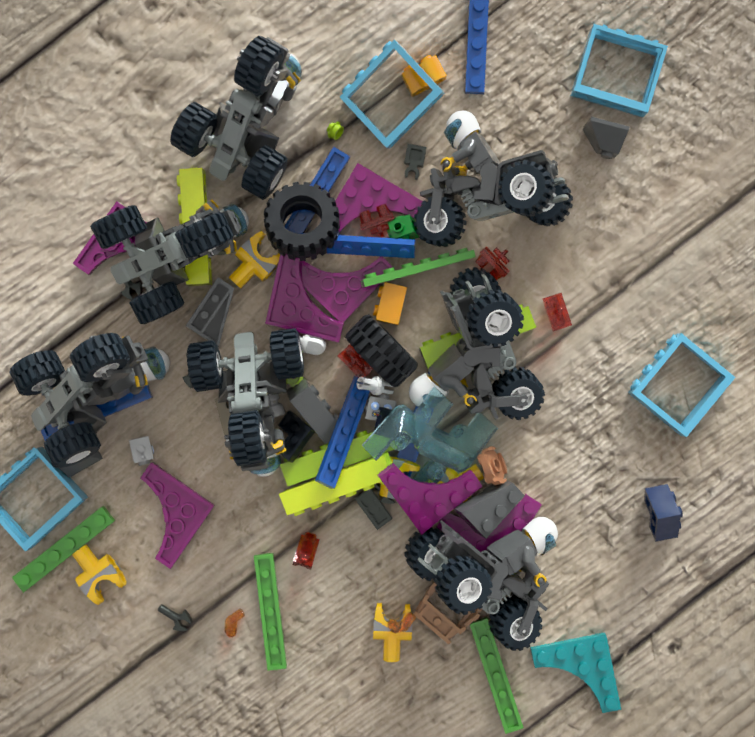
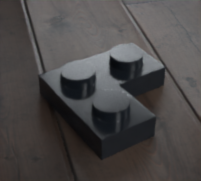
M288 410L278 426L288 434L284 444L286 451L281 454L293 463L315 431L294 412Z

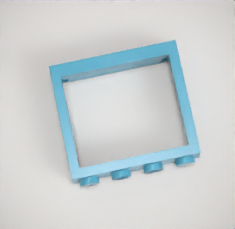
M593 24L570 96L644 117L649 111L668 46L658 43V40H647L641 35L627 34L621 29H610L604 24L603 26ZM594 38L655 56L642 103L581 85Z
M395 40L385 44L382 49L383 52L370 60V66L365 71L361 70L356 75V80L351 85L348 84L342 90L343 94L340 96L343 102L381 143L389 149L445 94ZM396 50L433 91L385 137L350 97Z
M679 333L673 334L670 339H667L666 347L663 350L660 349L654 355L655 360L651 365L648 364L641 372L643 375L639 380L635 379L632 382L628 393L680 436L687 437L736 377L686 336ZM682 343L715 370L720 377L684 421L679 424L643 395L641 391Z
M43 447L32 448L25 454L26 458L24 460L17 461L11 466L12 470L8 474L4 473L0 476V493L40 458L75 497L31 537L0 505V524L25 552L32 549L88 498L71 478L59 468L53 466Z

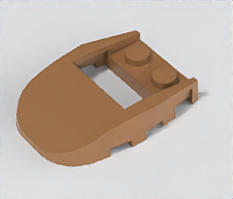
M433 583L429 586L415 609L414 615L449 645L452 637L457 633H463L473 621L480 617L482 609L479 610L477 608L475 609L476 612L472 614L468 612L467 615H464L455 624L429 601V598L435 593V586H437Z

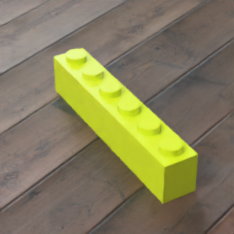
M203 168L179 169V175H177L176 179L181 193L178 194V204L182 209V213H179L180 225L189 221V217L195 215L197 209L207 203L206 171ZM208 255L202 256L185 266V272L189 278L188 281H185L186 285H213L211 257L208 258Z
M387 452L343 468L334 489L316 482L315 479L286 489L279 493L286 514L294 513V516L304 513L307 508L311 507L314 510L321 507L323 502L328 501L331 504L340 500V496L345 495L346 498L357 494L356 491L363 488L364 491L370 490L375 487L374 484L379 482L383 485V482L377 475L392 464V461Z

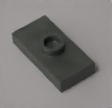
M372 489L364 491L355 498L377 530L393 519Z

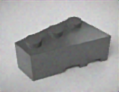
M218 277L186 324L188 328L208 341L214 340L218 347L234 287Z
M303 377L299 384L287 389L288 398L326 444L331 439L339 416L336 413L332 414L329 410L331 406L325 399L322 400L318 396L320 393L313 384L310 385L305 377Z
M506 480L505 483L500 485L491 484L483 489V492L469 497L467 501L458 505L454 510L475 533L487 538L520 502L524 494L514 483Z

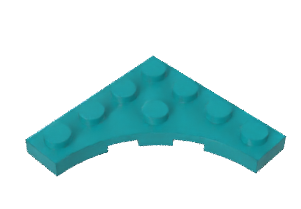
M605 632L530 647L535 668L552 667L573 673L592 689L597 697L602 713L621 710Z

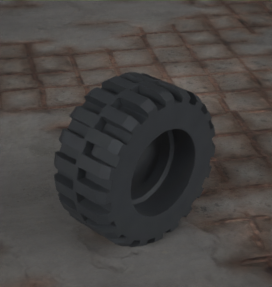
M294 182L293 186L288 187V185L282 187V191L279 192L277 190L274 192L273 199L269 198L267 201V207L264 209V226L271 246L275 250L278 249L279 254L282 256L287 254L291 260L300 258V261H306V258L311 257V260L317 259L318 254L322 256L326 254L327 247L331 249L334 246V240L338 239L340 229L339 210L336 207V201L333 197H330V193L326 189L321 191V186L317 184L310 186V182H304L301 185L298 182ZM298 210L312 211L321 219L319 225L313 231L305 234L290 232L284 227V222L291 213Z
M370 314L364 315L346 333L345 338L355 351L393 387H399L418 367L415 359Z

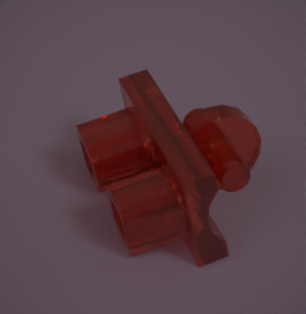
M386 204L376 207L379 217L372 219L369 210L359 213L361 230L376 226V228L370 230L371 235L379 233L380 238L384 237L383 231L388 230L389 226L388 223L382 226L380 224L395 219Z
M486 246L475 261L481 268L490 263L494 269L489 273L496 280L501 277L504 278L510 272L505 266L509 262V259L505 256L509 252L507 249L501 252L496 247L492 252Z
M562 292L542 299L552 331L572 326Z
M350 344L337 355L357 378H365L374 370Z
M305 532V535H301L292 565L303 566L309 570L312 569L320 540L316 539V534Z

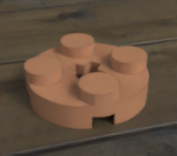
M490 446L483 449L481 454H478V462L482 465L486 483L500 485L507 480V478L504 479L507 467L501 453L494 451L497 448Z

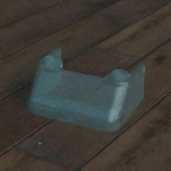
M433 387L414 413V447L421 455L457 472H463L470 467L498 428L481 412L475 415L468 426L458 424L452 428L450 433L437 428L438 424L453 406V403L436 387Z
M398 405L362 446L377 461L389 446L400 451L405 449L410 443L414 444L430 459L412 479L419 482L437 484L446 472L448 443L409 407Z

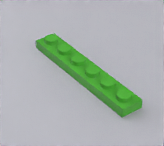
M467 248L456 250V255L450 256L449 253L438 255L439 259L434 261L430 257L420 260L419 265L413 266L412 262L401 265L402 269L397 271L393 267L383 270L384 274L376 276V272L364 275L365 279L360 280L363 288L475 258L474 250L468 251Z
M102 506L14 575L12 579L24 593L111 525L115 519Z
M274 553L254 555L267 671L286 669L287 660Z
M487 617L473 621L470 627L505 734L524 727L494 636L489 629V620Z

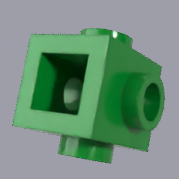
M409 214L395 217L392 221L388 222L389 229L387 232L389 238H419V235L415 232L417 230L413 223L415 220Z

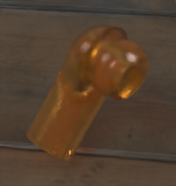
M241 608L225 619L224 631L228 637L236 635L237 622L245 617Z
M408 612L402 621L390 620L388 628L391 629L392 633L407 631L417 617L413 613Z

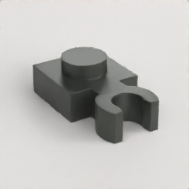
M408 144L404 164L409 165V167L405 170V178L408 177L409 172L413 171L415 173V180L418 179L419 170L417 167L423 168L427 147Z

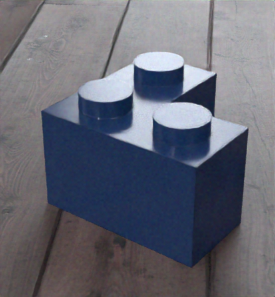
M668 484L645 488L644 501L650 514L649 527L655 542L678 538L679 529H681L680 519L683 517L681 507L676 504L674 491H670Z

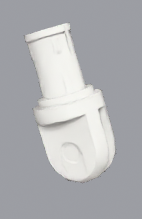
M307 334L303 335V337L299 336L303 353L320 355L325 351L326 342L323 338Z
M375 376L372 379L359 377L357 380L358 382H363V384L357 383L358 389L369 390L373 395L394 393L393 390L384 389V386H393L384 381L382 377Z

